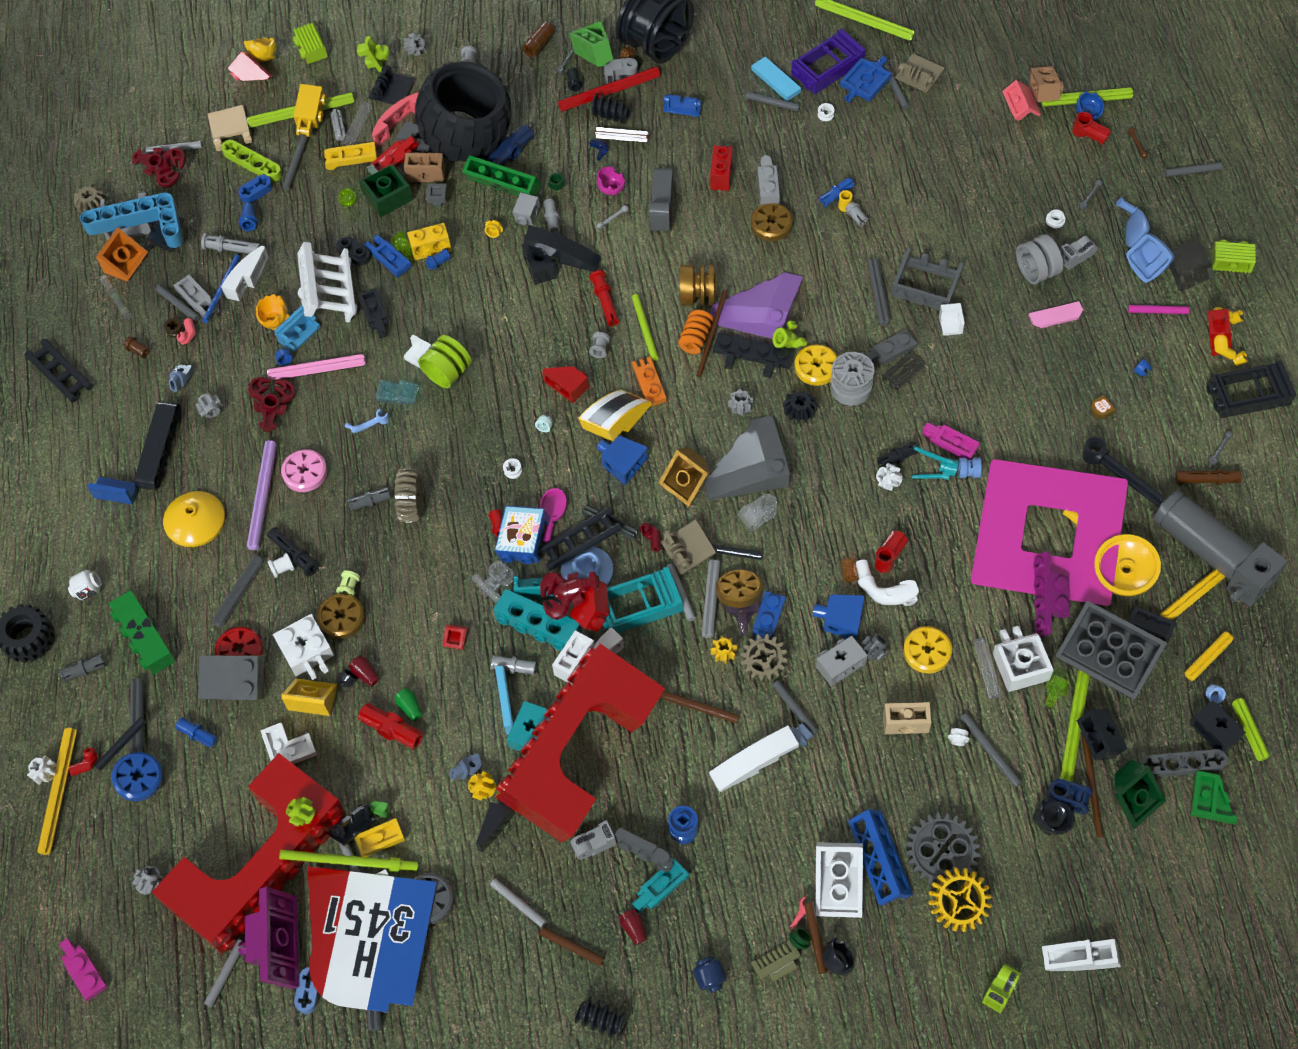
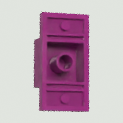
M269 887L259 889L260 912L245 916V941H241L238 944V947H245L238 948L240 955L245 956L246 963L260 966L261 982L288 989L298 988L297 896Z

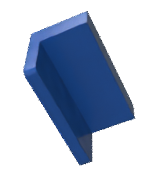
M98 477L96 484H88V489L94 498L126 504H133L139 489L135 487L134 482Z

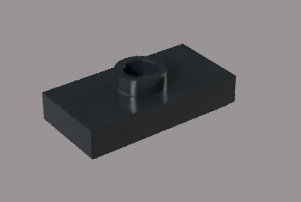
M1138 606L1134 607L1128 621L1166 643L1169 642L1177 623Z

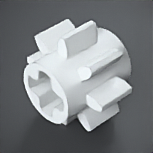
M889 463L886 464V468L881 467L876 475L879 481L878 486L892 491L893 487H898L902 482V474L899 472L900 468Z
M46 755L42 759L36 757L28 765L30 772L27 776L39 785L42 781L48 783L56 775L54 768L57 764Z

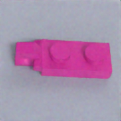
M927 422L922 431V435L929 438V441L967 460L973 458L980 445L978 441L946 425H938L936 427Z
M68 938L59 943L66 954L61 957L63 964L86 1001H89L108 988L89 955L80 945L75 948Z

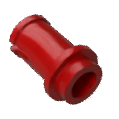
M495 509L490 511L488 516L493 527L492 533L498 537L503 517L501 510Z

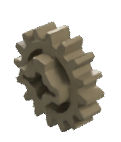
M768 634L765 635L764 639L757 635V641L750 638L751 645L743 646L746 653H741V657L746 660L742 661L741 664L742 666H748L745 672L746 674L752 672L751 678L753 680L759 676L760 682L764 681V677H767L771 682L773 675L777 678L780 677L779 670L785 672L786 669L782 664L788 663V659L783 658V656H786L788 653L787 650H781L784 647L782 642L776 644L777 637L770 640ZM765 645H770L775 649L769 650L765 647ZM757 647L756 653L751 655L752 651ZM763 654H766L768 657L767 662L762 661ZM775 661H778L777 665L773 669H771L773 663ZM752 666H759L763 668L764 672L758 671Z

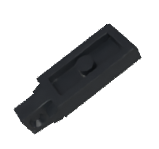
M377 288L358 294L371 330L377 329L380 339L387 337L384 326H388V319Z

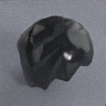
M1047 797L1038 803L1033 814V821L1047 835H1062L1072 829L1075 823V816L1067 803L1058 801L1054 797Z

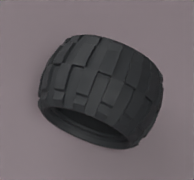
M460 61L445 63L443 67L435 68L427 76L418 92L415 105V119L421 139L432 148L431 151L443 153V156L448 158V160L466 162L468 156L481 159L486 158L494 152L498 143H502L508 133L511 121V99L507 87L503 85L502 79L496 73L491 72L487 67L480 64ZM451 112H464L475 119L463 118Z

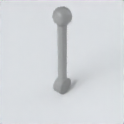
M623 205L621 210L605 221L598 223L596 227L601 230L604 225L623 212H628L629 207Z

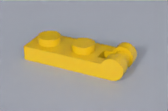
M375 142L326 149L324 151V157L327 159L325 161L326 169L334 170L339 166L373 162L377 159Z

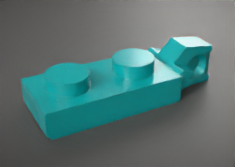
M675 858L672 859L673 867L671 871L663 872V870H659L640 887L641 890L637 893L639 898L632 904L633 909L635 908L637 913L640 912L641 914L648 907L650 909H653L655 906L657 907L690 877V873Z

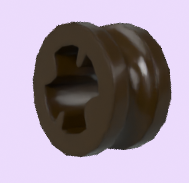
M170 318L164 324L166 333L172 338H176L177 334L180 335V332L184 331L181 321L177 318Z

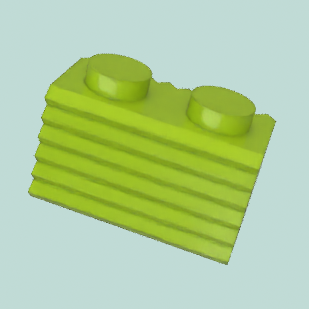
M313 22L297 29L294 28L295 36L292 38L295 46L300 47L298 51L302 60L305 59L307 64L328 57L326 48Z
M1227 240L1215 241L1212 248V270L1252 273L1256 263L1255 244H1249L1245 241L1239 243Z

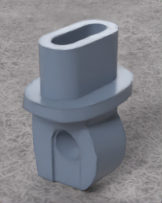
M178 365L171 371L168 382L172 391L176 392L187 384L188 379L193 373L192 365Z
M802 723L796 728H790L797 742L803 747L813 737L812 733Z
M479 754L470 755L459 761L456 767L451 768L449 773L451 780L454 781L458 778L464 780L468 775L477 774L482 766Z

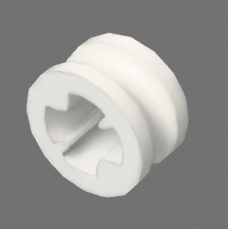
M829 103L821 104L818 107V118L822 121L833 119L834 107Z
M512 458L503 464L504 473L508 478L514 479L522 474L519 460ZM510 466H514L515 471L511 472Z

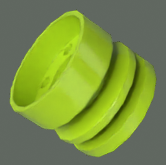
M441 335L432 344V349H427L419 358L418 363L422 371L434 383L443 388H450L458 379V374H463L465 369L471 365L472 360L469 353L459 342L450 336Z

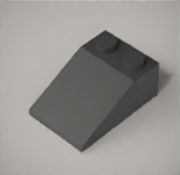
M199 655L198 699H264V655Z

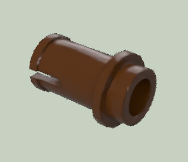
M128 337L124 341V347L127 351H133L143 359L149 355L150 348L138 342L136 337Z

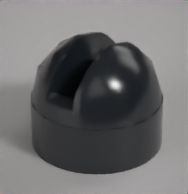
M343 669L338 677L339 683H344L343 687L347 688L351 687L358 679L348 669Z

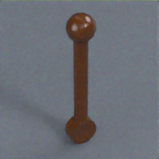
M1129 128L1127 134L1132 136L1141 152V158H1147L1148 153L1143 150L1135 135V129Z

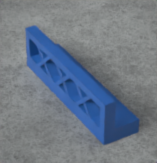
M868 809L849 820L848 823L855 842L863 843V863L879 906H884L897 898L906 899L912 896L911 887L882 811ZM862 820L866 824L864 834L860 833L857 823ZM868 840L873 842L874 845L872 855L868 854L866 850ZM876 861L882 867L880 876L876 875L874 871ZM884 883L889 885L892 893L885 898L882 893Z

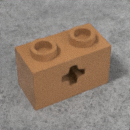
M406 153L404 171L407 182H444L446 166L443 153Z

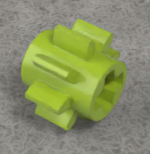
M302 797V799L298 798V800L293 799L286 810V814L291 817L288 822L296 826H303L304 823L309 824L315 814V809L311 806L313 801Z

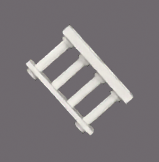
M303 242L297 255L304 316L312 317L315 311L321 308L342 311L345 315V322H350L353 315H356L357 304L354 301L350 270L351 258L348 255V249L344 248L340 257L315 254L312 251L311 243ZM313 261L338 265L339 272L316 269ZM315 277L340 280L341 288L318 285ZM317 292L342 296L343 304L321 301L317 298Z

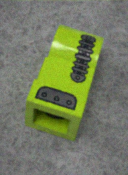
M1004 963L982 1003L1001 1014L1021 973Z

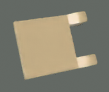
M243 105L208 113L216 151L222 150L221 139L242 134L245 144L252 143Z

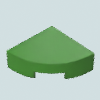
M372 801L370 803L371 811L369 813L389 818L391 809L388 803Z

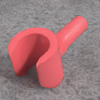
M803 897L800 901L797 916L790 925L792 929H795L802 917L806 915L805 907L803 906L806 897Z

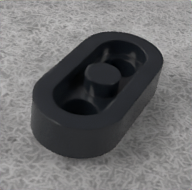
M342 237L336 243L338 253L341 255L344 248L348 249L351 262L356 265H365L371 259L369 249L351 237Z

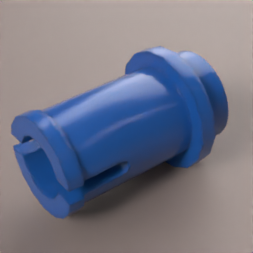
M442 249V251L433 256H427L425 263L430 270H436L437 266L451 259L450 254L446 249Z

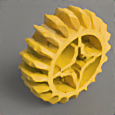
M957 867L953 868V875L949 870H945L946 879L938 875L937 879L941 883L932 882L931 884L934 888H937L936 892H928L930 896H935V900L928 901L929 905H936V908L931 910V914L940 913L936 917V921L941 922L945 919L943 923L945 928H948L952 923V931H957L960 925L961 931L966 932L967 924L971 929H975L974 920L978 924H982L983 920L979 916L988 917L989 915L983 911L984 907H992L990 903H985V899L992 898L991 894H984V891H987L989 886H980L984 878L979 877L975 880L977 876L975 871H972L968 876L967 868L962 869L961 875ZM965 880L964 885H961L957 891L946 888L953 881ZM971 886L974 887L977 893V905L970 899ZM962 893V899L969 905L959 903L958 906V901L952 895L961 896ZM943 894L950 900V911L948 914L942 904ZM963 908L974 911L966 918L954 919L956 914H959Z

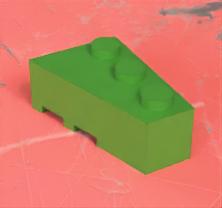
M601 20L569 33L574 53L598 67L605 66L609 61L613 60L609 40Z

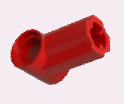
M1087 112L1078 113L1072 127L1074 135L1078 137L1087 136L1101 144H1105L1112 131L1093 121V117Z
M892 531L883 546L877 550L874 567L878 572L888 573L892 570L894 562L908 543V538L904 533Z

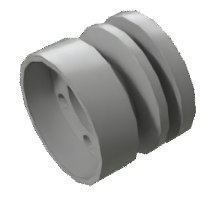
M846 352L835 359L830 382L831 394L835 400L841 404L853 406L865 402L870 397L875 372L874 364L870 358L862 353Z

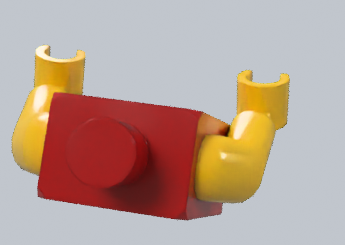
M1221 307L1214 308L1208 311L1211 356L1222 355L1230 360L1233 359L1236 366L1248 362L1245 359L1247 357L1246 352L1241 351L1236 354V351L1232 349L1230 323L1237 324L1243 322L1244 320L1240 318L1243 312L1241 310L1231 312L1229 309Z

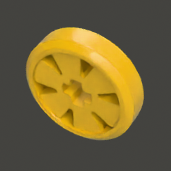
M815 344L804 347L795 358L796 375L804 383L813 386L825 385L831 382L832 366L837 358L836 353L824 345Z
M929 626L919 627L907 636L903 653L906 662L914 670L927 674L936 673L944 669L949 663L952 655V644L943 631ZM926 646L931 647L929 654L925 653L924 649Z

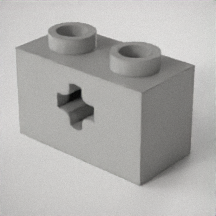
M851 636L847 639L839 640L835 647L829 651H822L817 656L816 668L832 687L866 665L868 655Z

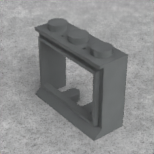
M907 247L893 283L892 296L915 302L918 305L933 307L940 311L941 305L951 304L962 276L964 263H960L958 269L953 270L947 268L948 261L946 259H941L939 265L929 263V255L925 253L922 254L920 260L910 257L911 248ZM908 266L953 279L947 298L901 285Z

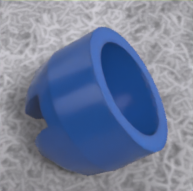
M281 348L275 353V358L279 365L285 366L291 363L292 356L288 349Z
M1143 358L1133 371L1139 376H1147L1148 374L1144 370L1148 369L1151 372V364Z

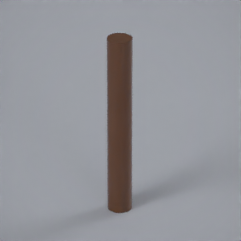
M813 902L805 903L804 907L818 973H828L822 960L823 947Z
M544 926L542 927L539 935L599 966L603 964L604 957Z

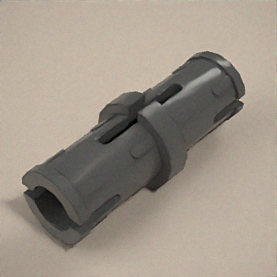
M385 487L370 493L366 491L363 495L348 499V503L352 512L367 506L373 507V504L391 500L388 488Z
M99 654L84 661L82 659L78 660L76 664L59 669V673L63 682H66L81 675L83 677L87 676V673L104 668L106 664L103 656Z

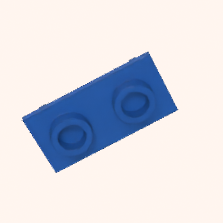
M671 94L664 96L663 112L699 117L702 102L697 97H684V99H681V96Z

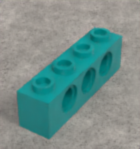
M507 589L504 590L493 609L495 619L500 624L511 625L522 634L528 633L539 642H548L559 651H562L574 631L582 633L581 625L576 620L567 616L559 620L552 619L545 613L543 605ZM516 612H522L521 615L514 616ZM536 620L541 621V623L537 625L532 624ZM553 629H560L558 633H551Z

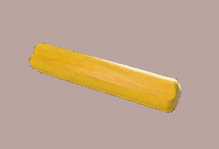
M1223 632L1186 670L1184 675L1189 680L1194 681L1226 649L1234 639L1233 636L1228 632Z

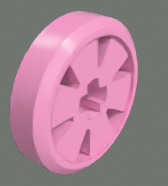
M303 449L293 452L285 459L282 464L281 474L285 484L290 489L297 492H309L318 488L325 481L327 465L324 458L318 452Z

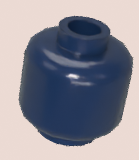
M709 956L695 963L696 967L693 969V974L701 990L709 989L710 993H713L723 988L722 983L727 980V974L720 959Z

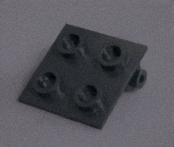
M385 65V67H382L368 99L395 104L407 97L415 78L392 73V68L389 65Z

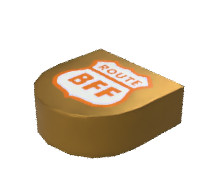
M1104 395L1095 399L1090 407L1091 414L1098 419L1107 418L1116 411Z

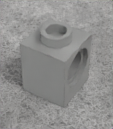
M520 192L513 209L515 221L522 225H534L541 207L538 197Z

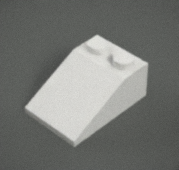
M817 842L816 916L862 918L863 843Z

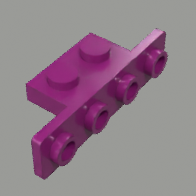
M1046 551L1036 556L1033 563L1035 569V630L1040 638L1052 633V616L1063 619L1070 617L1069 576L1051 572L1050 552Z

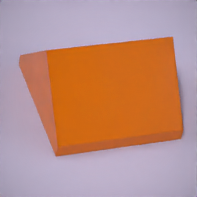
M117 227L96 258L104 273L128 281L148 251Z

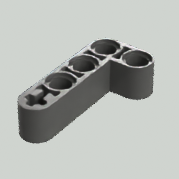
M672 168L653 169L652 201L650 202L651 231H670Z

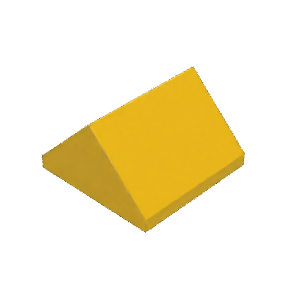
M295 679L283 692L282 700L289 711L330 716L337 684Z

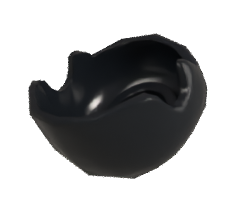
M835 937L823 948L822 960L824 966L834 974L848 975L854 968L855 959L851 951L845 946V942H836L837 937Z

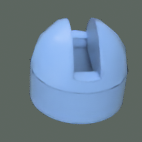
M1213 684L1207 687L1205 695L1210 702L1214 700L1218 704L1224 700L1226 693L1219 685Z

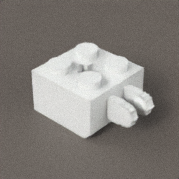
M312 614L273 634L295 676L307 671L311 679L314 680L317 677L312 668L318 664L324 674L328 672L324 661L333 657L334 654Z
M1015 626L1012 627L1015 639L1010 640L1005 629L1001 630L1000 637L1002 643L995 645L993 656L1008 692L1050 681L1053 667L1039 635L1036 633L1023 637L1020 628Z

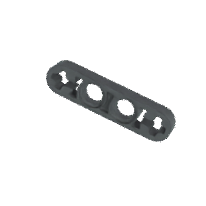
M1212 749L1147 755L1141 759L1140 763L1146 765L1148 762L1150 766H1155L1151 772L1155 778L1192 775L1197 770L1207 773L1220 772L1227 765L1228 757L1223 751ZM1214 757H1216V759L1221 760V762L1219 765H1217L1215 761L1211 760ZM1196 758L1200 762V766L1198 768L1191 767L1188 759ZM1174 760L1178 768L1175 770L1169 769L1166 766V761Z

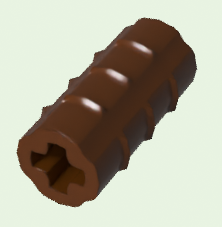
M546 21L542 22L522 46L524 53L530 57H535L555 33L554 27Z

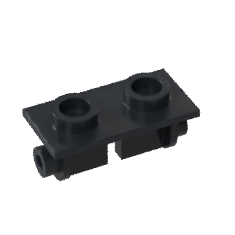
M360 804L351 813V817L346 816L339 823L334 824V828L328 836L344 846L374 823L377 818L369 814L371 808L368 804Z

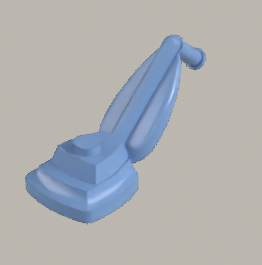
M1121 197L1118 199L1116 206H1120L1131 213L1125 230L1126 244L1131 248L1126 254L1128 262L1143 282H1150L1169 267L1174 259V254L1163 241L1149 234V222L1143 211Z

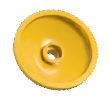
M203 491L188 492L177 497L167 507L163 517L164 530L167 536L180 546H202L212 541L221 532L225 523V510L219 499L210 493Z
M1124 534L1112 537L1101 545L1095 557L1094 568L1098 580L1106 589L1122 596H1135L1146 592L1156 583L1161 570V561L1157 550L1147 540L1139 536ZM1119 544L1114 586H1112L1103 577L1100 565L1104 553L1112 546ZM1128 568L1130 572L1125 573L1122 569Z

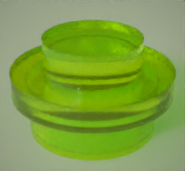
M346 188L339 192L338 202L340 205L348 207L356 202V194L351 189Z

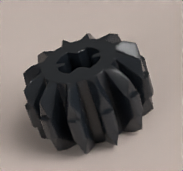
M803 388L800 392L794 389L792 394L787 393L786 400L783 401L785 416H789L790 421L796 419L797 423L800 420H804L807 423L808 418L813 419L817 411L816 397L811 396L810 391L804 393Z

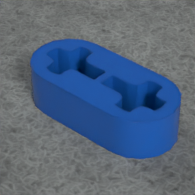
M260 175L241 186L238 193L242 202L252 203L269 193L273 185L269 176Z

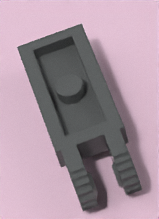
M622 828L617 830L615 837L618 846L623 851L628 853L631 851L637 854L641 860L655 863L660 871H671L673 862L668 852Z

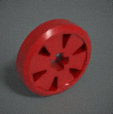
M234 627L219 637L215 645V655H263V643L254 630L247 627ZM240 647L243 651L239 653L235 649Z

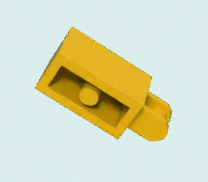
M300 84L293 116L297 125L296 134L298 136L305 134L307 137H310L312 128H318L319 122L323 120L322 106L326 105L327 96L324 94L321 86Z

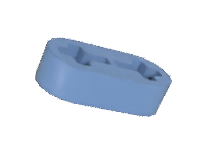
M309 967L300 972L299 987L296 989L294 999L296 1008L303 1014L312 1013L316 1009L319 999V993L312 981L310 988H308V982L305 980V978L310 977ZM309 993L308 999L311 1001V1004H307L306 1008H304L300 1002L305 1001L306 994Z

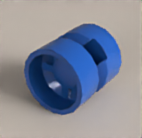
M682 805L674 808L668 818L670 836L677 843H690L698 835L697 814L689 806Z

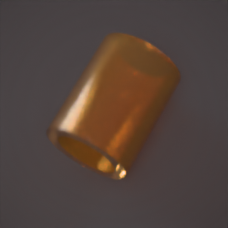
M842 560L840 564L843 580L845 582L856 581L858 574L855 560Z

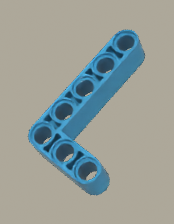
M160 193L84 211L80 215V221L89 235L115 231L117 227L123 229L159 220L162 234L169 247L177 248L183 243L178 210L172 195L169 193Z

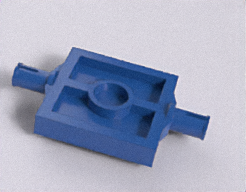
M881 56L877 62L861 58L840 81V86L850 91L844 97L846 102L850 103L855 96L871 102L892 78V73L882 67L887 62L886 57Z

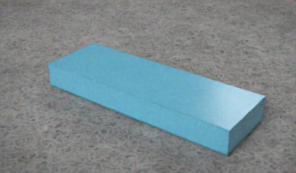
M763 57L751 65V70L786 101L801 93V87L768 58Z
M496 666L495 671L506 735H508L514 723L506 673L503 666Z

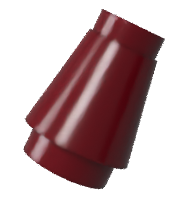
M359 655L348 666L352 674L370 687L380 680L367 657Z
M635 908L619 916L621 921L619 924L635 945L648 939L640 912L637 913Z

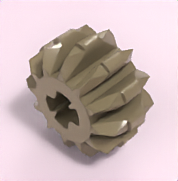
M91 184L89 187L84 185L83 189L78 188V193L74 194L73 201L75 207L82 214L84 211L101 207L100 200L104 199L106 202L107 199L99 186L95 187Z

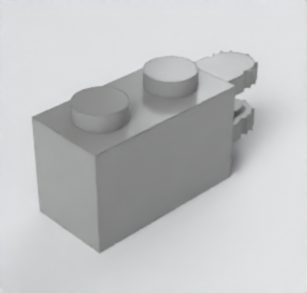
M765 155L761 158V167L757 168L759 204H779L780 194L777 166H773L771 157Z

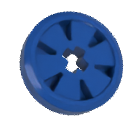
M134 752L123 756L117 761L112 770V783L115 791L122 798L129 801H142L152 797L159 790L163 780L162 769L157 759L143 752ZM137 772L141 773L143 778H138L137 781H134L132 775H137Z

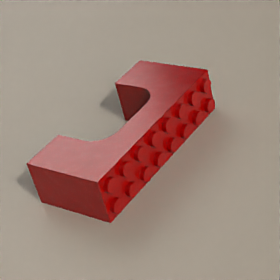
M600 643L595 648L591 646L579 660L580 664L567 678L569 682L557 693L555 698L558 701L556 700L553 705L549 706L544 713L546 719L544 718L541 723H538L533 730L534 738L532 737L529 742L527 741L520 750V753L523 755L519 756L517 760L515 759L509 767L510 775L503 778L496 787V790L499 792L495 798L561 843L573 837L596 798L568 780L560 767L561 753L586 713L591 711L600 712L629 732H632L643 725L665 690L660 684Z
M280 753L274 757L248 786L257 802L278 818L275 832L235 876L226 880H215L208 877L188 859L183 857L151 892L163 906L222 955L233 948L236 939L241 933H245V916L260 912L259 889L269 887L282 891L286 882L298 874L301 865L304 862H308L279 859L280 850L314 853L319 845L324 844L328 840V834L334 828L333 825L339 823L346 816L342 805L335 796ZM302 797L313 801L311 806L315 809V814L309 824L304 823L303 826H296L288 822L291 817L286 814V810L293 799L298 800V798L302 799Z

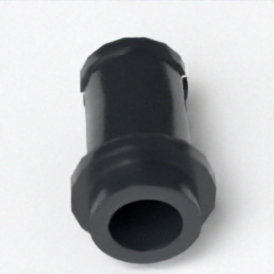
M569 68L566 72L569 81L568 88L573 92L579 91L582 82L579 79L578 71L576 68Z

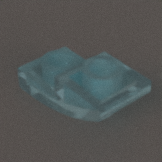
M379 380L375 400L393 404H415L419 385L399 381V384Z

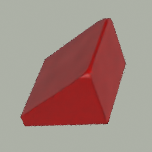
M454 624L445 625L442 646L464 650L469 627Z

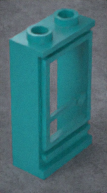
M668 566L664 567L663 570L607 588L609 614L605 619L603 628L604 630H609L612 627L617 633L683 612V602ZM654 585L661 604L650 608L643 588ZM640 590L647 609L616 619L609 600Z

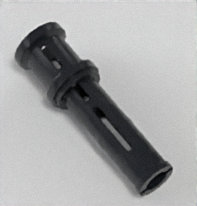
M277 527L272 528L268 532L267 537L292 558V563L295 566H299L306 576H312L318 571L320 562L313 560L308 555L307 550L298 548ZM281 541H284L289 546V548L286 547Z

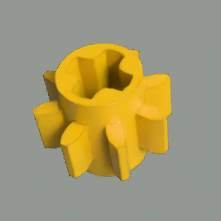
M721 636V639L718 641L713 640L715 648H711L710 653L711 655H716L715 662L722 661L727 664L728 660H735L733 652L737 651V645H732L733 638L727 639Z
M482 771L481 774H474L470 778L468 789L473 793V798L482 801L483 798L487 799V797H491L494 794L496 783L491 778L492 774Z

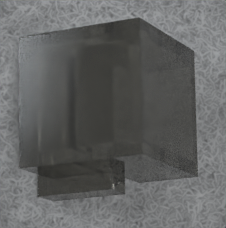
M1198 238L1171 250L1174 254V259L1169 265V269L1181 292L1214 278L1210 262Z

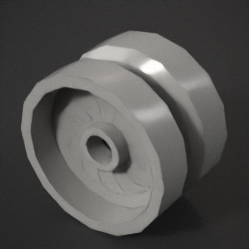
M1046 234L1040 235L1032 241L1022 243L1016 249L1019 268L1026 280L1031 284L1041 283L1047 277L1052 278L1063 270L1061 252L1055 241Z

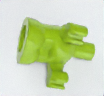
M788 321L786 329L781 327L776 329L772 338L775 347L798 348L807 345L806 339L797 337L792 332L793 329L797 328L795 321Z

